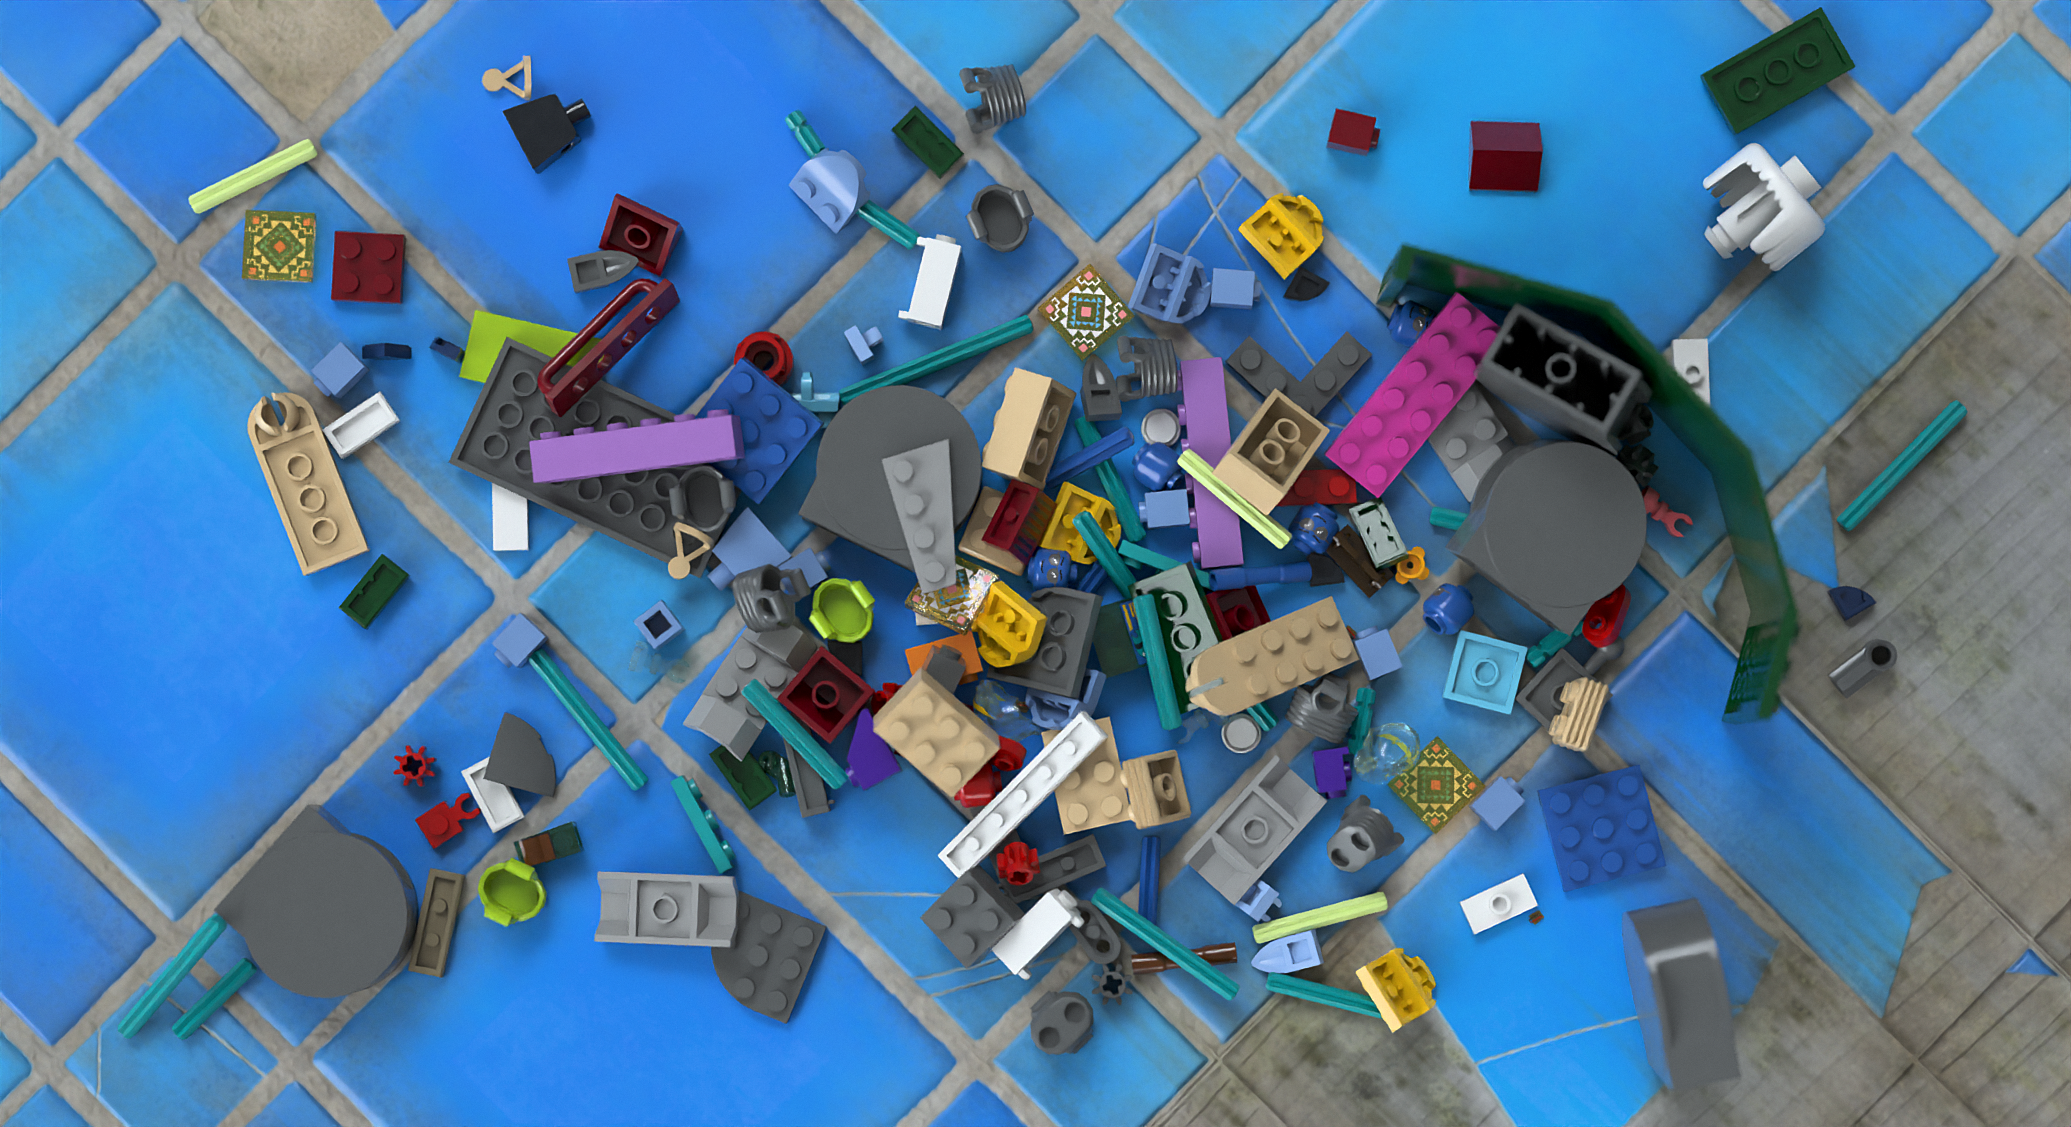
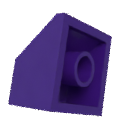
M867 708L860 712L847 756L850 766L845 771L854 787L861 786L863 790L867 791L903 770L888 742L873 730V715L871 711Z

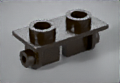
M1348 524L1333 537V542L1326 551L1368 598L1394 576V573L1388 567L1377 572L1362 539Z

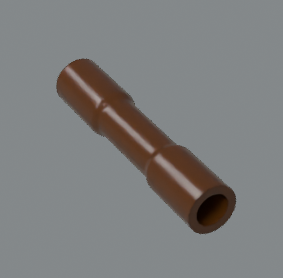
M1235 942L1189 949L1212 966L1237 963ZM1159 951L1131 954L1133 975L1158 973L1168 969L1182 968Z

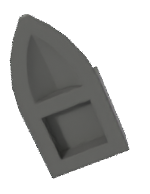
M614 250L598 251L567 258L576 294L610 286L609 284L619 281L628 275L639 262L638 258L631 254Z
M1091 354L1084 366L1082 388L1080 390L1086 422L1119 420L1122 415V409L1113 374L1097 355Z

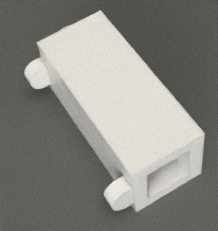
M937 234L935 239L928 237L927 239L922 237L917 239L916 244L925 247L909 312L900 310L898 318L942 330L962 248L960 245H956V239Z
M1058 888L1047 892L991 950L1015 975L1019 974L1024 980H1028L1032 976L1028 967L1071 923L1078 928L1084 923L1080 916L1081 912L1076 908V900L1065 890L1060 891Z

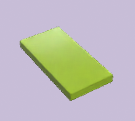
M475 310L459 377L485 383L506 337L553 358L578 333ZM593 337L566 364L574 367L602 339Z

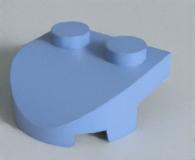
M829 148L822 150L807 161L789 183V186L835 234L845 228L857 210L865 205L870 197V190H866L863 181L867 175L865 169L853 155L845 150H840L839 152L829 151Z
M1151 243L1127 308L1155 320L1168 323H1184L1195 316H1199L1208 305L1211 295V283L1207 281L1203 264L1192 256H1185L1157 243Z
M1086 668L1078 699L1028 687L1026 705L1031 708L1033 715L1031 720L1035 724L1049 730H1063L1081 711H1086L1091 717L1096 709L1107 675Z

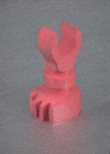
M1649 485L1645 487L1641 494L1645 503L1646 514L1652 513L1651 518L1655 521L1660 519L1670 535L1684 537L1675 529L1674 523L1677 519H1681L1686 524L1693 525L1691 518L1684 513H1676L1668 509L1669 504L1664 501H1658L1660 494Z

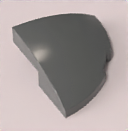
M505 712L483 779L553 798L556 788L554 760L552 754H547L544 745L540 741L541 735L521 718Z

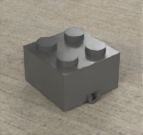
M978 865L966 870L920 919L968 969L979 964L992 951L991 949L1026 914L1008 896L1010 892L1007 887L1001 883L997 884Z

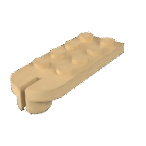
M271 393L273 400L278 403L285 423L280 426L270 398L263 396L249 415L247 424L248 434L303 575H311L370 551L313 406L306 399L293 393Z
M1330 596L1202 651L1197 655L1192 664L1191 674L1187 679L1186 691H1191L1222 677L1224 684L1190 698V700L1195 705L1208 709L1217 715H1232L1359 660V657L1333 597Z

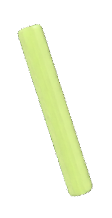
M305 139L191 195L188 198L193 211L200 214L316 157V148L311 140Z
M1186 449L1178 458L1177 462L1183 469L1277 548H1284L1291 540L1292 534L1269 514L1266 516L1211 474L1214 468L1194 451Z
M1377 892L1257 924L1252 927V932L1256 943L1260 944L1380 912L1388 908V902L1384 892Z

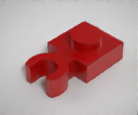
M470 793L461 794L456 799L455 806L450 808L447 801H443L415 819L433 849H436L465 830L459 822L460 820L474 819L482 812L480 808H476L469 813L464 810L463 803L472 797Z

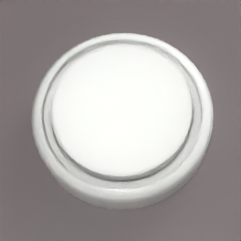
M1155 409L1149 412L1143 419L1141 433L1147 443L1162 442L1170 447L1178 440L1181 433V425H1179L1178 417L1173 412L1167 409Z
M1235 714L1229 717L1222 726V741L1229 750L1235 753L1250 752L1260 742V725L1248 714Z

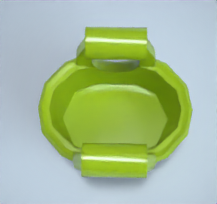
M832 578L823 582L814 592L813 611L809 620L824 639H836L839 642L854 643L863 639L871 630L874 618V602L876 600L861 580L850 582L847 579Z
M512 857L505 863H498L487 868L480 877L478 885L481 902L485 905L484 916L506 927L515 924L517 921H525L535 917L545 906L547 892L542 882L538 879L535 868Z

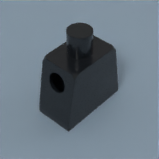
M551 94L502 111L528 161L537 174L545 170L581 141L574 126L592 117L582 98L563 107L556 94Z

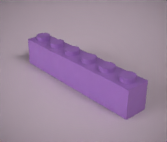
M1222 357L1180 361V370H1177V391H1182L1183 404L1177 405L1179 425H1186L1187 439H1181L1182 454L1186 449H1191L1215 469L1231 447ZM1185 473L1187 494H1193L1194 507L1188 508L1190 529L1197 528L1198 542H1192L1193 562H1200L1201 570L1242 566L1244 561L1239 515L1191 474Z
M728 409L708 411V418L695 419V414L676 415L672 423L662 424L661 418L640 420L641 427L628 428L627 423L608 424L607 431L594 432V427L573 429L574 435L561 437V431L540 433V440L529 441L534 483L546 484L745 458L740 416L729 415Z

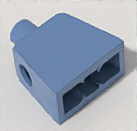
M747 507L712 550L722 563L707 577L722 591L741 572L767 564L778 567L793 558V556Z

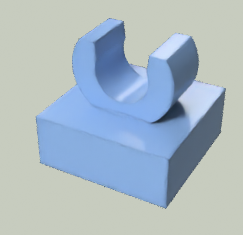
M856 325L844 332L845 337L862 365L874 359L870 348L884 341L876 326L862 335Z
M1258 878L1235 905L1258 922L1260 919L1269 922L1271 918L1265 912L1272 903L1280 907L1282 902L1277 898L1279 893Z

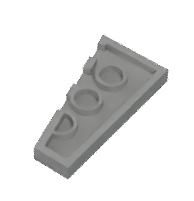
M949 439L882 459L923 595L957 584Z

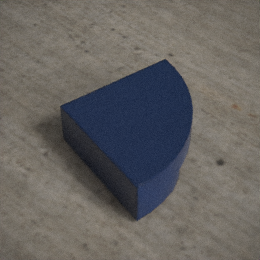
M435 337L429 347L459 364L465 354L463 349L440 337Z
M392 343L365 345V347H362V359L407 360L411 359L412 347Z
M1840 586L1827 591L1844 621L1876 604L1871 595L1855 587Z

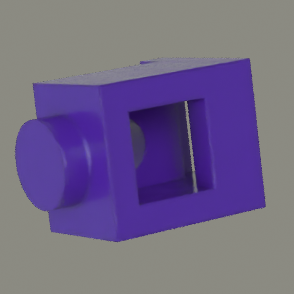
M1348 747L1311 752L1317 793L1325 792L1326 799L1346 797V782H1352L1350 763L1349 761L1343 762L1342 755L1349 754Z

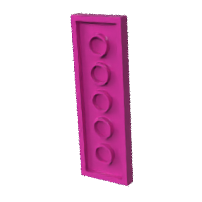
M1456 292L1323 454L1379 498L1477 379L1473 372L1484 359L1501 327Z

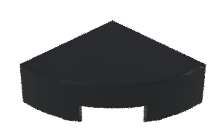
M1300 266L1283 298L1295 302L1312 300L1321 295L1327 289L1330 282Z
M1311 552L1309 556L1306 555V560L1310 563L1312 569V577L1309 581L1310 587L1345 583L1341 569L1333 560L1315 552Z
M827 640L829 652L857 676H862L863 641L849 643Z

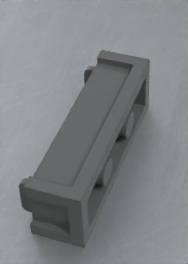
M790 713V715L813 737L811 728L807 726L804 722H802L793 713ZM783 737L802 818L831 812L830 804L836 802L835 800L828 801L823 778Z

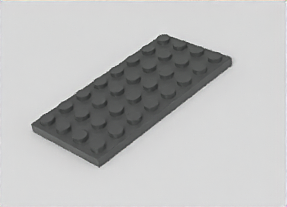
M506 337L448 463L669 564L672 558L678 557L673 528L676 522L685 524L682 519L672 515L669 489H673L674 485L679 483V479L689 468L697 465H710L709 463L542 484L534 483L529 441L540 440V433L561 431V437L574 435L573 429L594 427V432L607 431L608 424L627 423L628 428L641 427L640 420L661 418L662 424L672 423L676 414L599 380L562 417H559L552 412L545 395L538 388L537 383L539 372L552 357ZM565 364L552 377L551 383L555 385L573 367ZM734 485L735 499L737 502L742 491ZM728 520L721 529L711 533H704L713 539L714 547L718 544ZM681 532L684 557L704 545L696 537ZM714 547L689 562V574L700 579L702 578L712 557Z

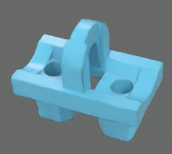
M811 372L802 373L801 393H789L825 423L821 428L828 427L836 411L839 409V393H813V373Z

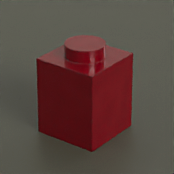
M1336 108L1326 147L1367 156L1369 148L1376 149L1379 139L1380 128L1375 127L1376 117Z

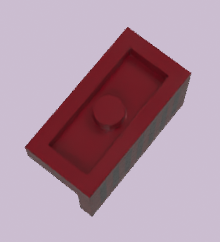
M1012 479L981 541L990 547L1009 553L1018 562L1027 566L1058 504L1039 488Z

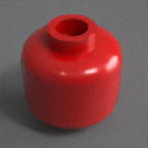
M987 761L954 795V801L960 800L961 805L965 808L987 806L996 797V792L1002 791L1000 771L993 772L992 765Z

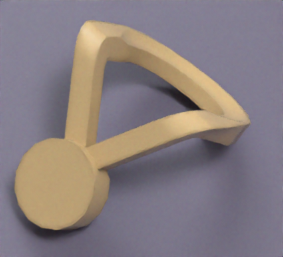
M530 55L523 56V61L503 74L498 69L487 70L482 78L485 89L490 92H496L505 87L529 101L531 98ZM523 68L524 91L506 81V79Z
M676 522L673 530L675 531L678 557L670 560L668 572L671 577L680 580L689 575V562L713 548L714 541L701 531ZM681 532L696 537L704 545L684 557Z

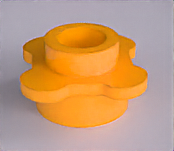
M1413 547L1411 551H1407L1408 559L1395 564L1397 570L1395 579L1400 584H1406L1408 580L1416 578L1424 580L1429 575V570L1425 567L1423 559L1425 551L1421 547ZM1412 562L1413 568L1409 569L1407 563Z

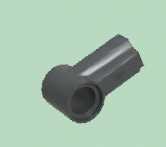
M1880 639L1870 640L1865 643L1861 650L1831 671L1828 677L1837 690L1847 699L1880 673L1892 668L1897 660V650L1888 641ZM1878 645L1883 646L1887 652L1886 660L1880 665H1876L1871 659V652Z

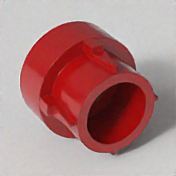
M765 331L756 332L744 338L737 345L734 366L742 357L747 358L755 365V359L759 354L769 353L774 358L773 366L769 370L762 372L780 387L784 386L790 379L794 369L793 353L787 342L778 334Z

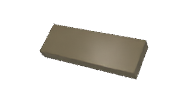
M430 868L408 971L444 977L466 875Z

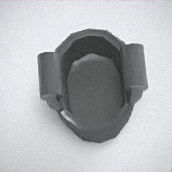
M1012 64L1009 66L998 65L997 67L991 66L990 68L975 67L960 70L959 76L967 93L980 91L983 104L977 108L968 109L965 113L971 132L979 134L983 130L991 129L996 125H1001L1003 122L1006 123L1009 120L1019 119V117L1026 115V103L1022 86ZM991 112V118L983 122L980 115Z
M994 184L986 186L976 194L971 205V211L965 217L976 240L987 243L991 248L1004 253L1014 251L1022 245L1028 233L1029 223L1032 221L1034 212L1024 190L1013 191L1009 187Z
M1121 336L1117 339L1120 360L1124 363L1134 362L1135 373L1128 374L1127 376L1120 375L1116 378L1118 396L1121 401L1127 402L1144 397H1155L1165 393L1168 395L1171 392L1175 393L1177 391V363L1171 339L1165 340L1163 338L1160 340L1158 338L1146 339ZM1142 381V388L1132 391L1131 383Z
M697 465L689 468L679 479V483L674 485L673 489H669L672 515H676L686 525L702 533H711L721 529L729 519L730 513L734 511V507H737L733 481L725 478L722 472L711 465Z
M767 564L741 572L736 575L733 581V596L746 626L755 633L773 632L789 628L795 618V602L811 593L801 568L780 570L772 564ZM789 577L796 594L789 595L784 593L780 588L781 579Z
M1327 673L1317 680L1313 687L1305 684L1297 686L1296 690L1293 691L1294 696L1291 697L1290 706L1286 709L1287 713L1284 715L1286 720L1324 740L1336 744L1343 743L1346 733L1349 732L1350 726H1353L1352 723L1356 720V715L1359 714L1356 708L1346 703L1349 681L1335 674ZM1323 693L1336 699V701L1327 703L1321 699L1320 694Z
M1360 795L1344 809V814L1340 819L1337 831L1327 842V855L1333 865L1343 871L1354 873L1370 861L1388 856L1404 843L1403 836L1398 832L1394 833L1393 825L1389 819L1378 809L1369 807L1371 802L1366 795Z
M1048 990L1030 1008L1033 1018L1030 1023L1031 1038L1037 1048L1046 1054H1076L1093 1037V1029L1091 1028L1094 1023L1093 1008L1088 1000L1077 992L1063 991L1057 993Z

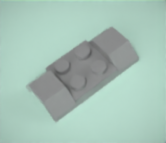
M1474 383L1427 438V441L1468 502L1472 501L1475 489L1485 471L1501 455L1515 447L1508 437V433Z
M793 625L786 630L781 629L779 631L755 633L746 627L704 689L701 697L683 722V725L703 732L725 746L737 759L742 761L768 722L742 695L743 688L750 681L756 679L776 699L805 666L817 646L803 631Z
M1275 755L1182 859L1235 905L1328 801Z
M597 871V879L601 889V916L595 933V942L712 947L733 946L738 930L739 891L735 877Z

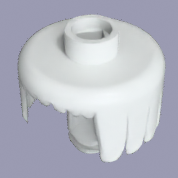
M1750 143L1703 181V187L1706 190L1713 188L1711 194L1715 198L1730 190L1721 198L1719 203L1722 207H1731L1716 218L1719 222L1712 229L1708 226L1704 233L1705 237L1723 259L1734 257L1731 253L1738 247L1743 251L1750 245L1751 249L1757 254L1764 253L1762 260L1766 264L1770 263L1769 268L1772 271H1778L1824 234L1825 224L1807 201L1809 197L1821 189V186L1796 156H1793L1780 167L1764 147L1757 143Z

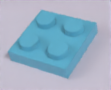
M1459 630L1442 698L1511 715L1528 647Z

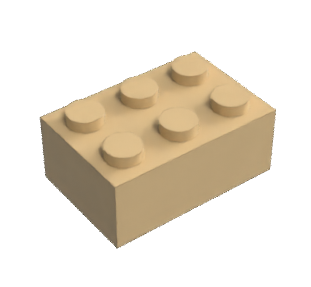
M1015 367L1013 375L1008 378L1005 384V398L1001 409L995 414L993 421L994 430L990 441L984 446L981 467L1008 481L1014 479L1043 491L1047 474L1052 467L1076 393L1050 377Z
M1275 388L1257 409L1211 474L1267 516L1287 493L1330 430Z
M922 668L873 717V730L951 798L1000 748L999 735Z
M1110 717L1094 720L1108 737L1054 790L1064 835L1131 820L1128 812L1129 801L1126 788L1121 782V765ZM1062 730L1041 732L1044 747Z

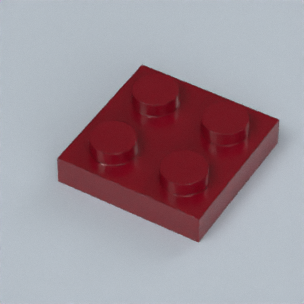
M335 231L331 300L402 305L406 236L404 234Z

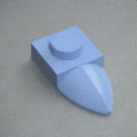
M1315 929L1270 942L1251 961L1252 966L1265 972L1288 973L1324 963Z

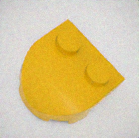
M1283 193L1272 196L1237 229L1284 280L1316 251L1324 239V236H1322L1323 216L1316 205L1302 195L1293 197L1284 196Z
M1063 482L1055 500V503L1058 505L1037 546L1044 549L1067 551L1071 556V561L1092 564V562L1098 559L1080 535L1072 520L1082 511L1090 512L1113 547L1116 548L1121 536V525L1118 523L1114 511L1115 507L1105 498L1098 497L1071 483Z
M1003 581L992 583L984 611L974 614L972 617V632H978L982 645L977 650L986 662L1000 668L1024 662L1037 651L1047 617Z
M1395 948L1356 971L1363 988L1371 996L1383 1020L1389 1025L1392 1032L1433 1008L1436 1000L1432 999V989L1436 987V982L1430 969L1420 957L1410 958L1403 954V948Z

